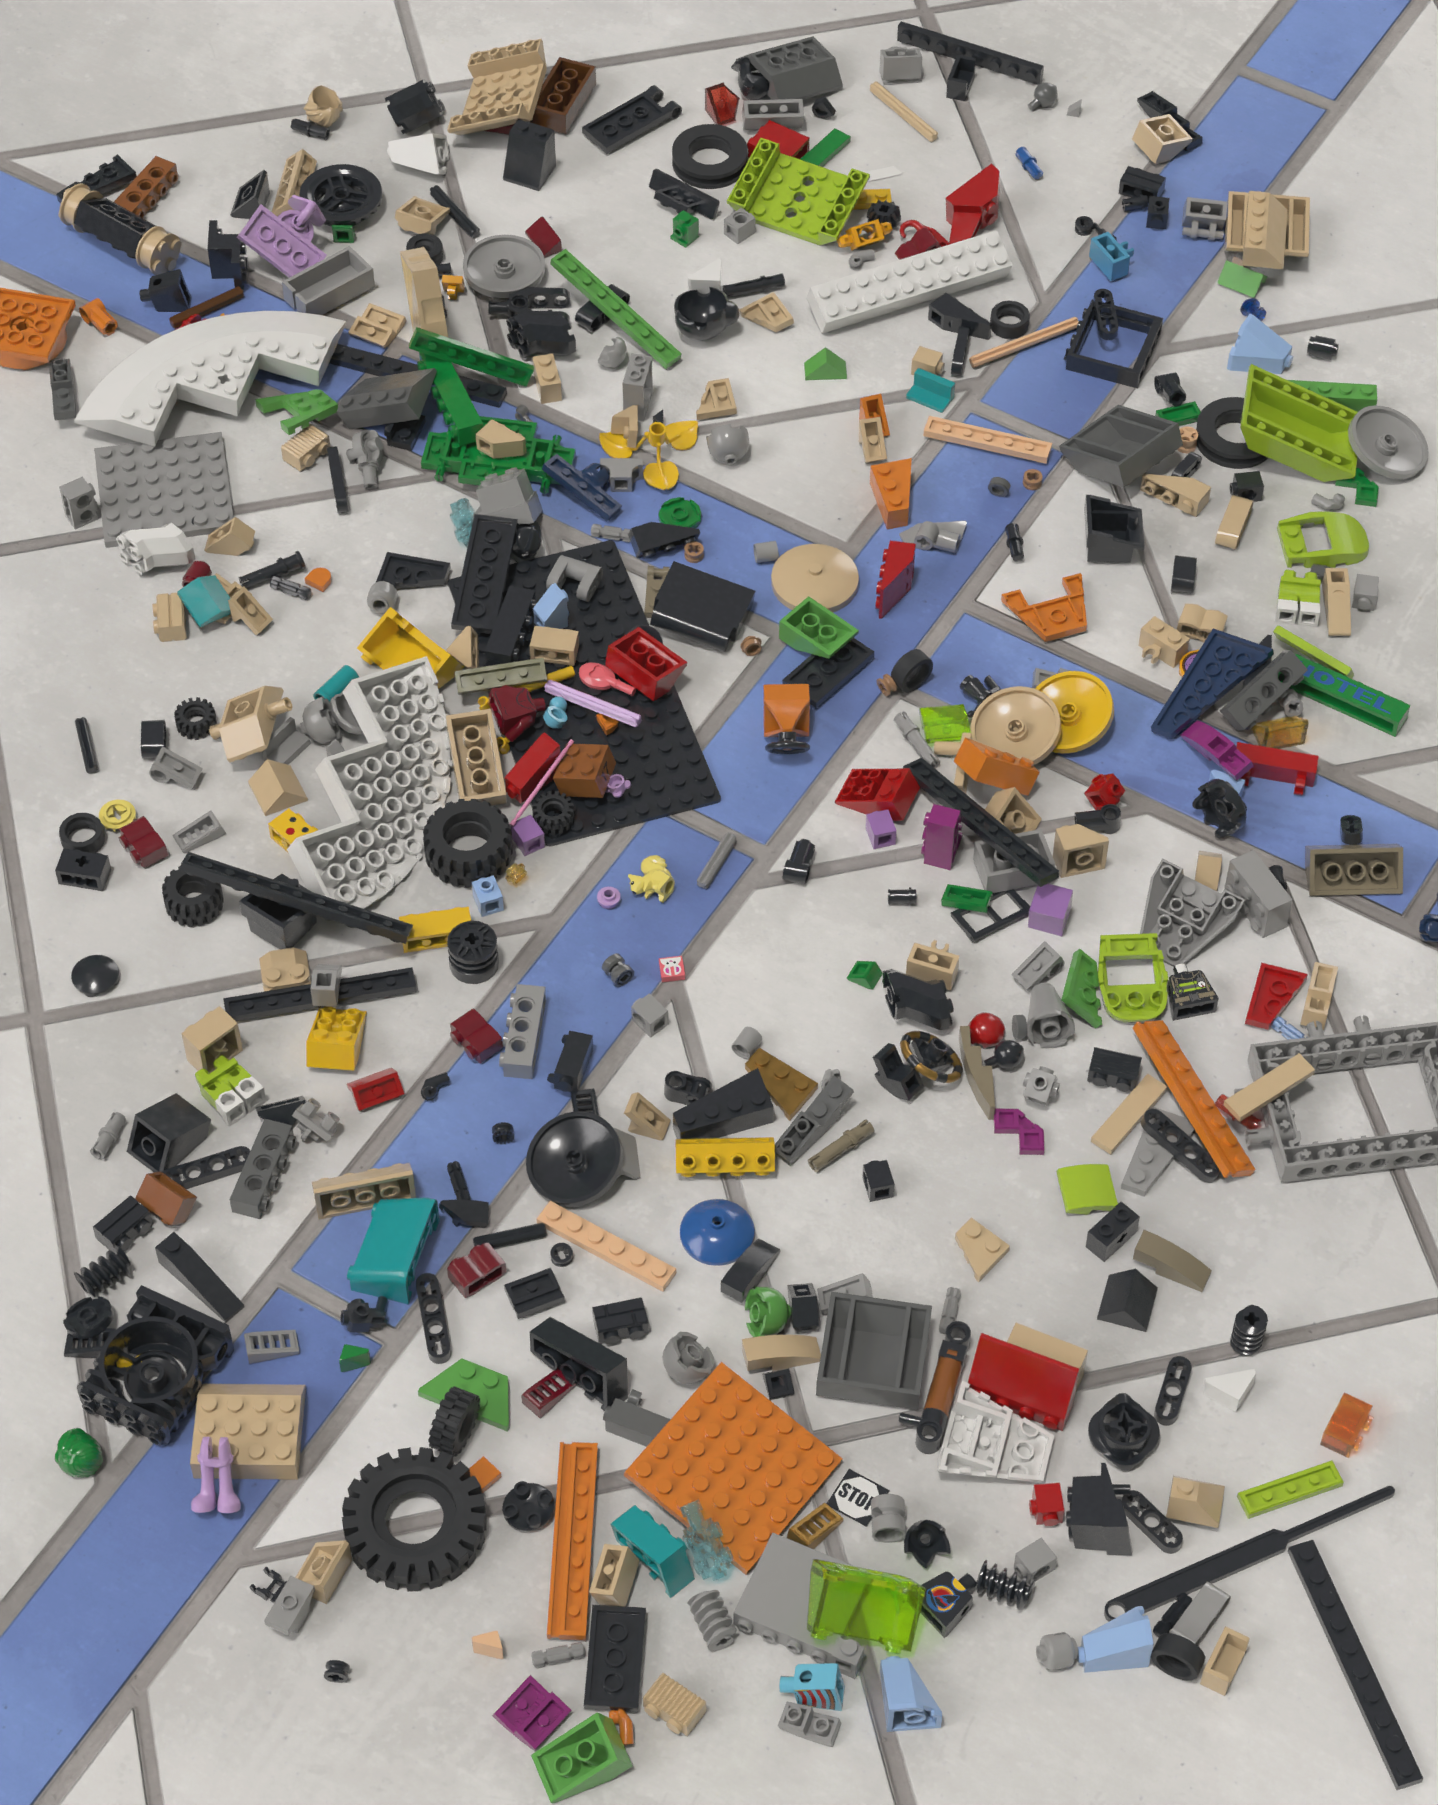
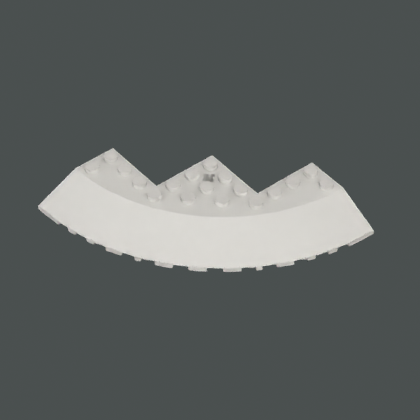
M255 311L213 317L183 326L151 341L120 362L100 381L77 414L74 423L155 447L177 399L238 416L259 369L319 386L345 328L346 321L323 315L294 311Z
M427 656L353 679L343 690V694L368 744L325 757L315 769L342 823L298 837L287 849L305 887L314 893L364 909L382 898L401 882L422 857L424 852V826L427 824L428 818L434 815V811L439 807H445L446 797L450 789L451 778L449 777L450 768L452 767L446 729V715L448 714H445L444 698L442 693H439L438 680Z

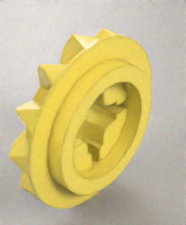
M112 800L101 807L99 819L105 829L111 828L115 832L117 829L133 822L136 819V811L134 806L128 801ZM115 811L121 816L120 820L114 817Z

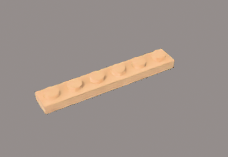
M933 416L928 417L923 433L925 437L1047 464L1052 450V443Z
M549 1201L536 1219L537 1223H544L547 1230L662 1292L676 1275L675 1267L552 1201Z

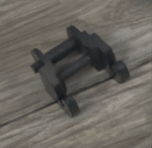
M265 1567L263 1571L273 1579L272 1583L267 1589H261L260 1587L256 1589L254 1584H251L249 1588L267 1601L269 1598L274 1603L287 1581L284 1582L279 1573L274 1570L269 1571V1568ZM275 1584L279 1585L280 1587L274 1594L270 1592Z

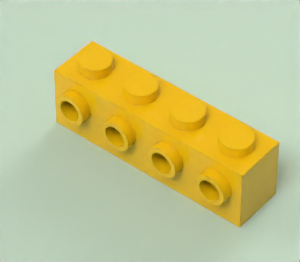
M774 1137L675 1139L676 1173H681L683 1177L696 1176V1173H706V1176H719L720 1173L730 1172L732 1176H743L745 1172H755V1175L763 1176L769 1175L770 1172H775Z

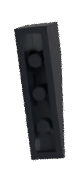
M175 1232L155 1247L158 1262L225 1323L245 1307L193 1248Z

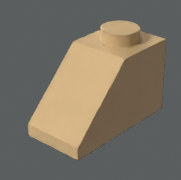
M234 517L208 535L204 551L207 553L238 556L252 548L255 530L237 517Z

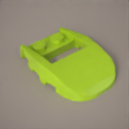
M1308 512L1278 522L1277 531L1288 568H1292V564L1304 563L1305 568H1311L1313 564L1336 568V564H1357L1368 556L1369 541L1362 525L1350 515L1338 512ZM1308 523H1314V525L1325 524L1331 549L1307 552L1301 527Z
M1157 933L1100 935L1098 981L1104 1008L1112 1018L1123 1022H1145L1158 1018L1164 1011L1167 1004L1168 972L1165 970L1162 950L1157 948ZM1152 959L1155 984L1108 985L1106 960Z

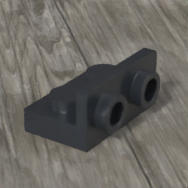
M421 415L416 420L387 424L384 430V436L387 437V446L412 451L426 422L425 416Z

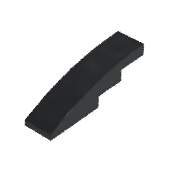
M1154 91L1137 98V102L1150 118L1170 114L1192 137V142L1184 148L1186 151L1203 144V137L1190 129V122L1177 114V106Z

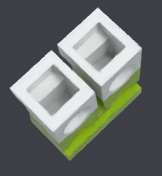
M1294 570L1284 571L1278 589L1275 622L1295 624L1298 611L1297 625L1318 626L1321 580L1317 579L1316 573L1307 572L1304 578L1296 577ZM1280 612H1289L1292 615L1290 617H1283ZM1302 615H1314V618L1308 620L1303 618Z
M221 1055L213 1063L216 1070L209 1073L206 1069L202 1068L195 1073L201 1095L219 1112L228 1127L246 1116V1111L250 1113L256 1109L255 1107L267 1101L264 1087L239 1065L235 1058L229 1060Z

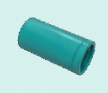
M344 665L313 694L314 699L324 697V699L327 698L330 702L335 695L343 692L351 680L359 678V675L352 667Z

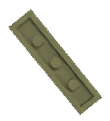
M544 658L455 671L458 695L488 691L492 688H500L503 685L514 687L547 681Z

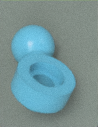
M557 696L552 698L549 707L543 715L545 723L551 728H562L567 721L565 713L567 702L563 697Z

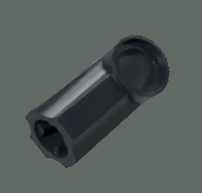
M1174 372L1154 377L1157 394H1163L1166 400L1174 407L1181 406L1186 400V393L1180 386L1178 374Z
M1107 804L1101 810L1075 812V824L1082 825L1093 831L1101 830L1106 834H1114L1120 829L1121 810L1117 805Z
M801 839L796 841L790 860H786L782 876L783 880L806 885L810 873V863L815 852V845L810 840Z

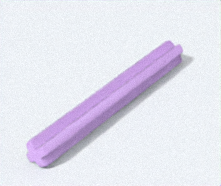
M548 680L544 686L545 691L549 694L563 697L567 701L633 727H638L642 722L640 714L553 680Z

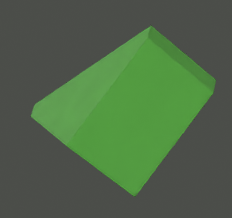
M826 347L804 362L805 380L847 379L846 361Z

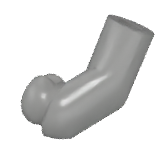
M873 249L854 252L849 258L850 267L859 268L865 260L874 259Z
M1316 493L1311 503L1325 510L1340 509L1344 505L1345 497L1337 493L1333 499H1327Z
M828 1069L825 1071L821 1081L822 1089L833 1076L841 1080L838 1069Z

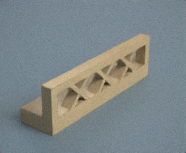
M304 149L286 159L272 213L276 216L284 211L294 210L288 204V200L293 195L299 196L302 183L315 170L317 161Z

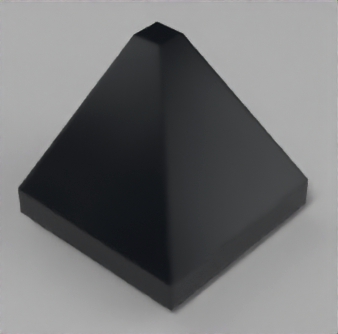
M789 1368L762 1374L769 1399L795 1394Z

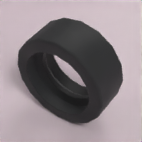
M1010 300L996 304L991 311V330L997 336L1004 339H1016L1023 336L1029 327L1030 313L1028 308L1017 301ZM1009 315L1015 316L1021 321L1016 324H1006L1001 322L999 318Z
M910 650L894 665L891 677L896 686L903 692H913L921 687L929 678L933 670V662L921 650Z
M76 813L70 815L59 827L60 841L65 849H78L83 852L96 853L105 842L103 825L100 819L93 814ZM80 828H90L96 832L92 838L84 842H75L68 838L73 831Z
M1172 1633L1160 1635L1151 1654L1153 1663L1160 1670L1184 1681H1192L1198 1677L1206 1658L1198 1645L1187 1638Z

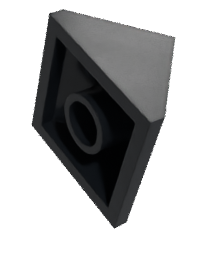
M261 171L239 188L230 216L233 218L250 219L260 205L266 207L270 194L267 171Z
M1136 1268L1110 1274L1107 1279L1097 1320L1146 1332L1158 1287Z

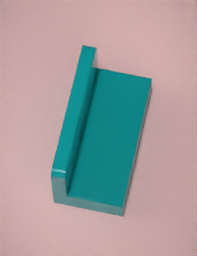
M918 368L914 372V385L906 394V398L943 413L954 399L955 382Z

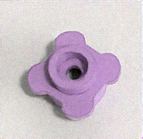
M620 774L612 775L605 792L612 793L615 798L621 797L625 790L630 788L631 783L629 780L625 781L624 777Z

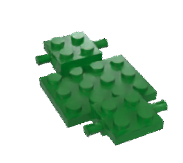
M479 416L483 422V427L489 421L494 420L525 437V455L492 458L479 451L476 442L460 446L457 439L451 435L450 425L447 432H429L421 460V469L437 470L434 477L437 481H439V478L440 481H443L445 472L459 473L458 483L480 486L486 476L494 473L500 476L505 474L506 470L517 467L518 470L525 469L529 481L541 482L540 492L544 493L545 490L546 494L549 492L550 484H561L542 470L544 463L558 454L573 466L576 455L575 449L560 446L562 440L560 435H554L553 440L535 438L537 432V423Z

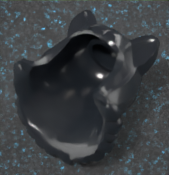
M741 57L735 61L731 68L738 72V86L743 96L749 100H760L767 96L770 82L761 73L751 72L749 58Z

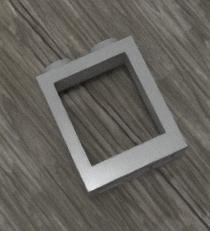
M631 353L622 383L623 410L632 405H638V421L644 422L653 393L652 356Z

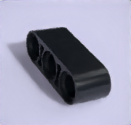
M614 284L607 286L628 305L630 301L628 293ZM590 300L575 315V321L591 332H595L610 320Z

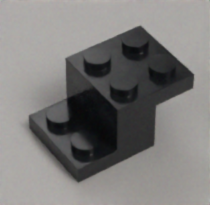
M209 220L207 250L212 279L233 278L234 286H240L244 292V284H248V274L245 270L249 269L248 257L244 256L247 253L246 244L237 238L239 234H223L222 228L218 227V221Z

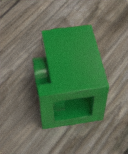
M683 210L673 218V234L670 236V239L686 248L699 237V219Z

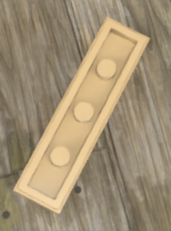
M1298 1053L1224 1100V1106L1240 1122L1314 1075L1315 1069Z
M1147 1074L1091 1137V1142L1111 1155L1141 1121L1145 1112L1151 1109L1165 1094L1168 1086Z

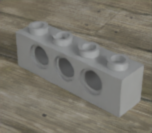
M517 984L516 992L511 993L510 1007H513L512 1013L507 1014L506 1021L509 1031L508 1033L504 1032L503 1047L506 1048L505 1053H500L499 1067H503L504 1077L533 1079L546 1004V989L543 986Z

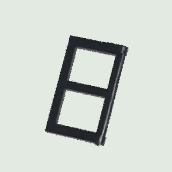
M1014 889L993 893V898L990 902L1007 894L1020 910L1002 919L989 906L987 915L995 923L977 932L962 917L971 912V910L957 909L951 912V917L966 933V936L972 942H975L1025 915H1029L1030 905Z

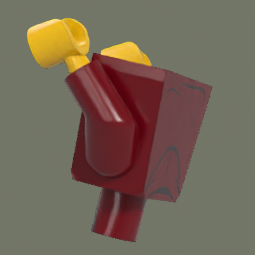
M503 685L500 688H492L489 698L481 696L478 699L479 709H491L501 735L506 736L505 738H496L500 754L508 753L510 750L508 743L510 741L514 742L523 732L534 725L536 712L545 711L544 699H532L528 689L525 687L515 688Z

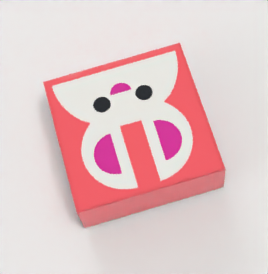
M682 956L659 958L662 982L685 980Z

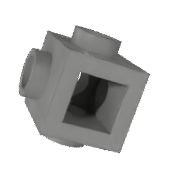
M1040 1066L1039 1069L1033 1068L1031 1073L1027 1072L1023 1082V1086L1026 1087L1023 1096L1026 1099L1048 1106L1051 1097H1056L1060 1083H1057L1058 1078L1056 1075H1053L1054 1071ZM1040 1083H1045L1042 1087H1038Z

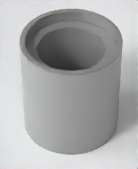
M776 541L753 545L756 563L776 561L779 558Z
M745 1027L732 1044V1050L739 1057L748 1059L762 1041V1036L756 1029Z

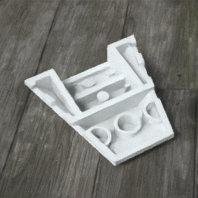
M962 1380L948 1416L937 1458V1472L1042 1483L1054 1435L1025 1417L1021 1419L1013 1414V1410L1004 1405L1002 1407L990 1400V1396L982 1391L978 1393L969 1387V1383Z

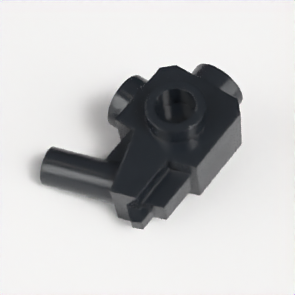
M384 1296L378 1297L376 1308H369V1304L365 1303L363 1299L352 1300L347 1305L346 1310L341 1311V1325H346L349 1332H369L370 1328H381L382 1325H387L388 1321L385 1319V1310L388 1299Z

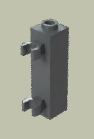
M632 1389L627 1402L615 1398L612 1406H607L603 1415L605 1429L609 1433L647 1447L671 1419L641 1408L642 1399L640 1397L642 1392Z

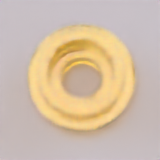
M523 863L511 865L506 871L507 876L505 879L513 884L520 882L527 874L525 865Z

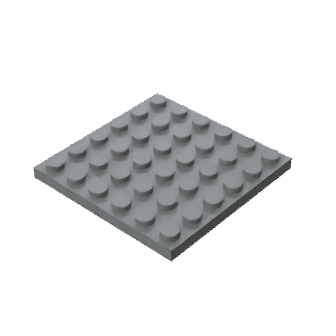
M222 432L162 439L157 441L155 447L139 442L94 448L106 548L119 546L116 541L117 536L129 530L161 528L165 524L173 523L184 532L186 537L210 534L234 518Z

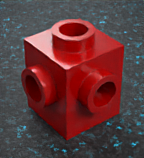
M1114 773L1107 775L1099 774L1093 778L1092 784L1085 791L1084 795L1095 810H1101L1107 804L1117 805L1120 802V797L1126 790Z

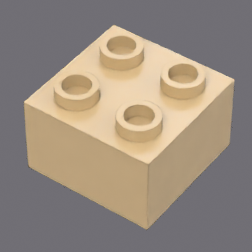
M220 1006L206 1013L202 1019L195 1024L189 1025L181 1033L187 1061L198 1071L203 1068L211 1073L216 1070L213 1065L215 1059L223 1055L230 1060L243 1051L238 1023Z

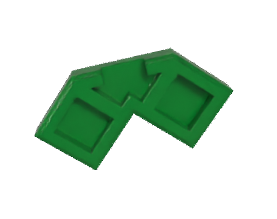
M1356 468L1353 478L1335 481V486L1356 489V505L1376 507L1379 486L1374 481L1371 482L1364 476L1365 473L1360 468Z

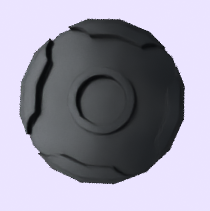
M97 1296L98 1299L87 1297L73 1304L67 1310V1317L63 1320L68 1334L74 1338L85 1339L103 1332L114 1319V1310L109 1300Z

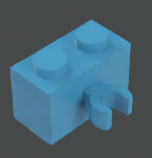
M1109 232L1091 238L1089 257L1106 277L1113 281L1128 275L1130 257L1134 255V249H1128V242L1125 241L1119 244Z

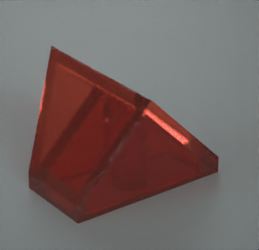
M724 82L705 88V111L713 122L718 125H724L736 121L740 98L724 85Z

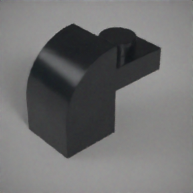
M888 1043L872 1057L878 1069V1072L874 1074L876 1079L893 1096L909 1101L924 1087L919 1072L912 1066L903 1064L894 1044Z

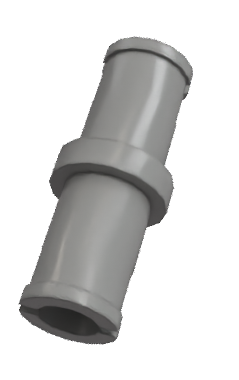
M113 1112L105 1127L100 1129L99 1137L90 1150V1153L95 1158L104 1159L111 1144L117 1141V1134L126 1122L123 1114Z

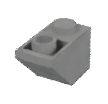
M318 964L313 969L311 982L313 1006L337 1007L342 965Z

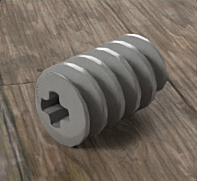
M718 1590L704 1591L696 1594L687 1603L690 1606L691 1613L694 1615L695 1622L699 1624V1631L703 1633V1639L707 1642V1648L710 1651L727 1648L734 1641L732 1636L737 1632L736 1627L730 1626L733 1621L732 1618L726 1617L728 1610L721 1608L724 1605V1601L717 1599L720 1596Z

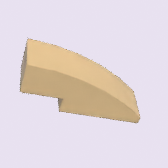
M1319 962L1314 963L1300 1025L1307 1026V1024L1314 1021V1025L1317 1027L1316 1021H1319L1324 1030L1338 967Z
M768 1335L742 1339V1352L747 1371L771 1367L772 1371L820 1362L821 1353L816 1337L805 1335Z

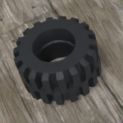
M181 866L178 867V870L173 869L170 872V876L165 877V883L162 884L164 904L168 916H171V920L174 922L178 921L179 925L182 926L188 924V927H193L195 924H198L199 927L203 926L204 922L210 923L212 917L217 918L219 911H222L224 903L221 884L212 883L210 880L198 876H190L186 872L180 871ZM190 893H202L192 898L185 897Z

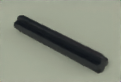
M438 185L430 188V195L441 206L450 208L448 214L471 238L480 235V229Z

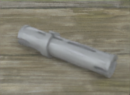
M903 711L902 715L898 713L894 717V721L902 730V736L911 743L920 758H923L934 768H937L940 765V760L920 734L919 727L913 724L906 712Z

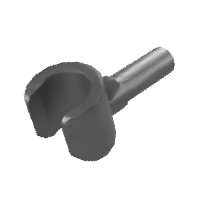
M523 404L519 405L516 409V420L533 422L527 416L529 409Z

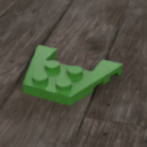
M318 389L255 399L256 407L263 413L285 408L294 416L280 421L281 429L288 435L296 433V428L301 426L304 429L309 426L310 421L316 418L317 421H321L335 414L338 410V403Z

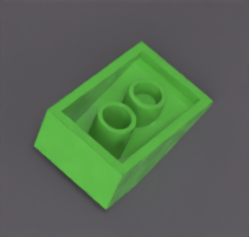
M809 596L779 621V639L795 650L829 659L859 633L858 629Z
M598 1712L531 1755L549 1800L553 1804L611 1781L633 1766L613 1719Z

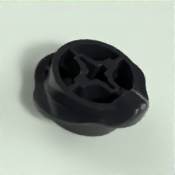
M1119 1393L1092 1416L1088 1426V1436L1092 1445L1109 1461L1115 1464L1118 1469L1128 1471L1140 1463L1156 1447L1159 1441L1160 1429L1156 1419L1139 1403L1134 1401L1130 1395Z

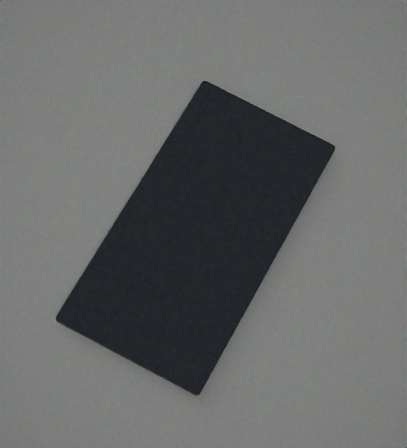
M608 540L510 564L502 604L509 586L535 590L536 600L539 601L548 590L546 588L548 576L561 555L603 568L602 579L588 602L580 600L576 596L581 581L567 577L561 590L563 589L567 593L569 599L567 602V609L569 611L568 626L563 629L579 631V648L574 666L544 662L546 674L572 666L575 676L558 683L640 714L642 720L638 727H633L619 721L617 728L612 733L606 735L597 721L596 715L600 713L566 700L567 709L565 713L567 721L562 728H551L545 723L543 715L549 707L551 699L557 696L547 693L545 687L529 692L532 699H544L545 711L536 712L534 725L523 732L514 742L510 741L508 743L515 765L540 735L545 732L560 745V752H562L570 739L574 741L573 744L609 745L616 761L612 775L620 774L624 777L625 781L629 780L631 783L630 788L626 789L622 796L615 798L610 792H605L603 798L566 796V798H571L574 805L573 825H569V830L567 831L563 828L562 834H559L558 831H555V835H551V831H548V834H544L546 846L551 847L719 803L721 801L720 793L675 685L672 686L669 692L653 701L638 689H636L633 696L612 687L607 690H597L588 687L579 678V669L585 663L605 665L607 650L610 644L625 636L636 626H649L615 542ZM461 576L448 580V587L454 603H456ZM532 614L531 628L526 630L525 644L520 646L518 661L530 660V642L534 626H536L534 614ZM476 632L478 634L479 667H486L485 648L491 634ZM614 673L615 679H620V681L632 686L619 675ZM554 780L538 791L530 803L531 807L537 797L540 799V794L544 793L547 796V792L551 791V794L555 795V791H559ZM553 809L545 812L544 814L548 816H558L562 812Z

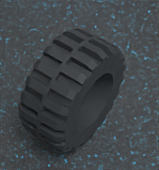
M472 798L471 801L458 799V802L455 803L452 801L448 802L444 808L439 807L434 811V815L428 818L427 824L424 826L423 843L426 863L435 876H439V879L445 883L451 882L452 886L459 887V885H464L465 888H472V882L480 878L494 876L497 879V874L502 875L511 862V855L513 854L511 826L506 815L501 814V810L496 806L491 807L489 802H478V799ZM462 836H478L487 841L483 846L467 851L458 850L449 845L452 841Z

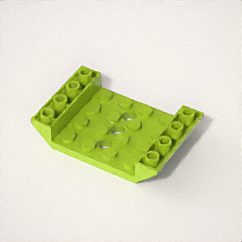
M760 138L730 193L727 204L735 211L743 208L748 213H751L755 217V224L817 245H823L837 241L870 178V174L852 168L847 176L780 153L778 143ZM806 181L814 182L812 185L805 186L803 184ZM799 196L805 198L801 202L795 201V199ZM790 212L797 214L792 218L786 216Z

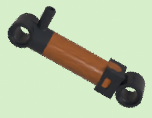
M962 1321L952 1322L946 1328L945 1340L941 1344L938 1362L922 1416L918 1417L906 1413H900L899 1416L900 1423L917 1427L915 1445L924 1454H933L941 1447L946 1422L958 1381L965 1365L967 1351L970 1347L971 1330ZM954 1337H960L962 1340H956ZM925 1435H931V1436H933L934 1438H932V1439H927V1438H925L924 1436H925Z

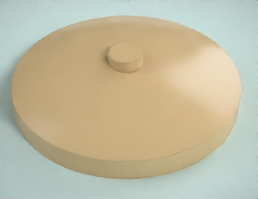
M806 544L794 547L782 554L772 569L771 585L774 595L784 606L791 610L809 596L831 612H836L847 606L853 600L858 590L859 574L855 563L847 554L828 545Z
M1009 687L993 693L979 705L971 721L970 733L972 734V740L1002 752L1010 753L1020 759L1025 757L1033 761V765L1044 760L1056 747L1061 734V719L1056 705L1043 692L1030 687Z

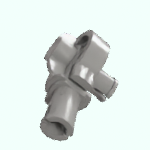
M363 430L353 435V448L348 449L346 455L349 461L355 462L358 460V468L363 472L364 488L371 490L378 486L376 472L380 470L379 463L383 457V443L375 430Z

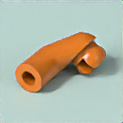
M624 1709L609 1711V1718L613 1719L614 1724H619L620 1738L623 1745H633V1723Z

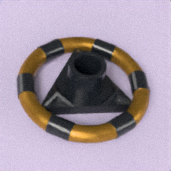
M910 1031L902 1036L900 1041L901 1052L906 1061L920 1074L941 1083H952L961 1078L963 1072L961 1060L956 1052L944 1041L922 1031ZM910 1042L912 1044V1047L915 1051L917 1058L914 1056V1054H912L909 1048ZM953 1064L954 1068L951 1074L935 1072L951 1067Z

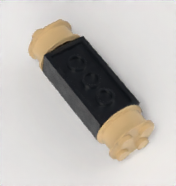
M76 184L65 190L58 214L62 223L68 226L73 225L74 229L80 233H92L98 240L110 243L112 248L126 252L128 257L136 259L140 267L149 268L154 275L172 271L176 267V261L182 246V242L177 235L167 234L163 227L156 226L113 201L103 198L100 192L91 191L85 184Z

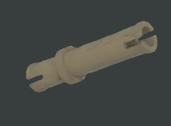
M865 1119L853 1129L843 1132V1136L809 1158V1166L817 1173L850 1148H856L861 1140L874 1133V1127Z

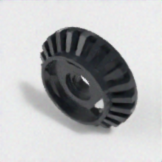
M336 164L323 167L310 174L300 187L299 197L314 201L318 205L326 219L323 225L331 227L332 225L354 226L370 218V214L377 212V207L381 205L382 187L378 178L369 170L356 165ZM340 194L346 195L344 198H337V197H336L337 195H340ZM323 195H325L324 198H323L320 202H318V200H319Z

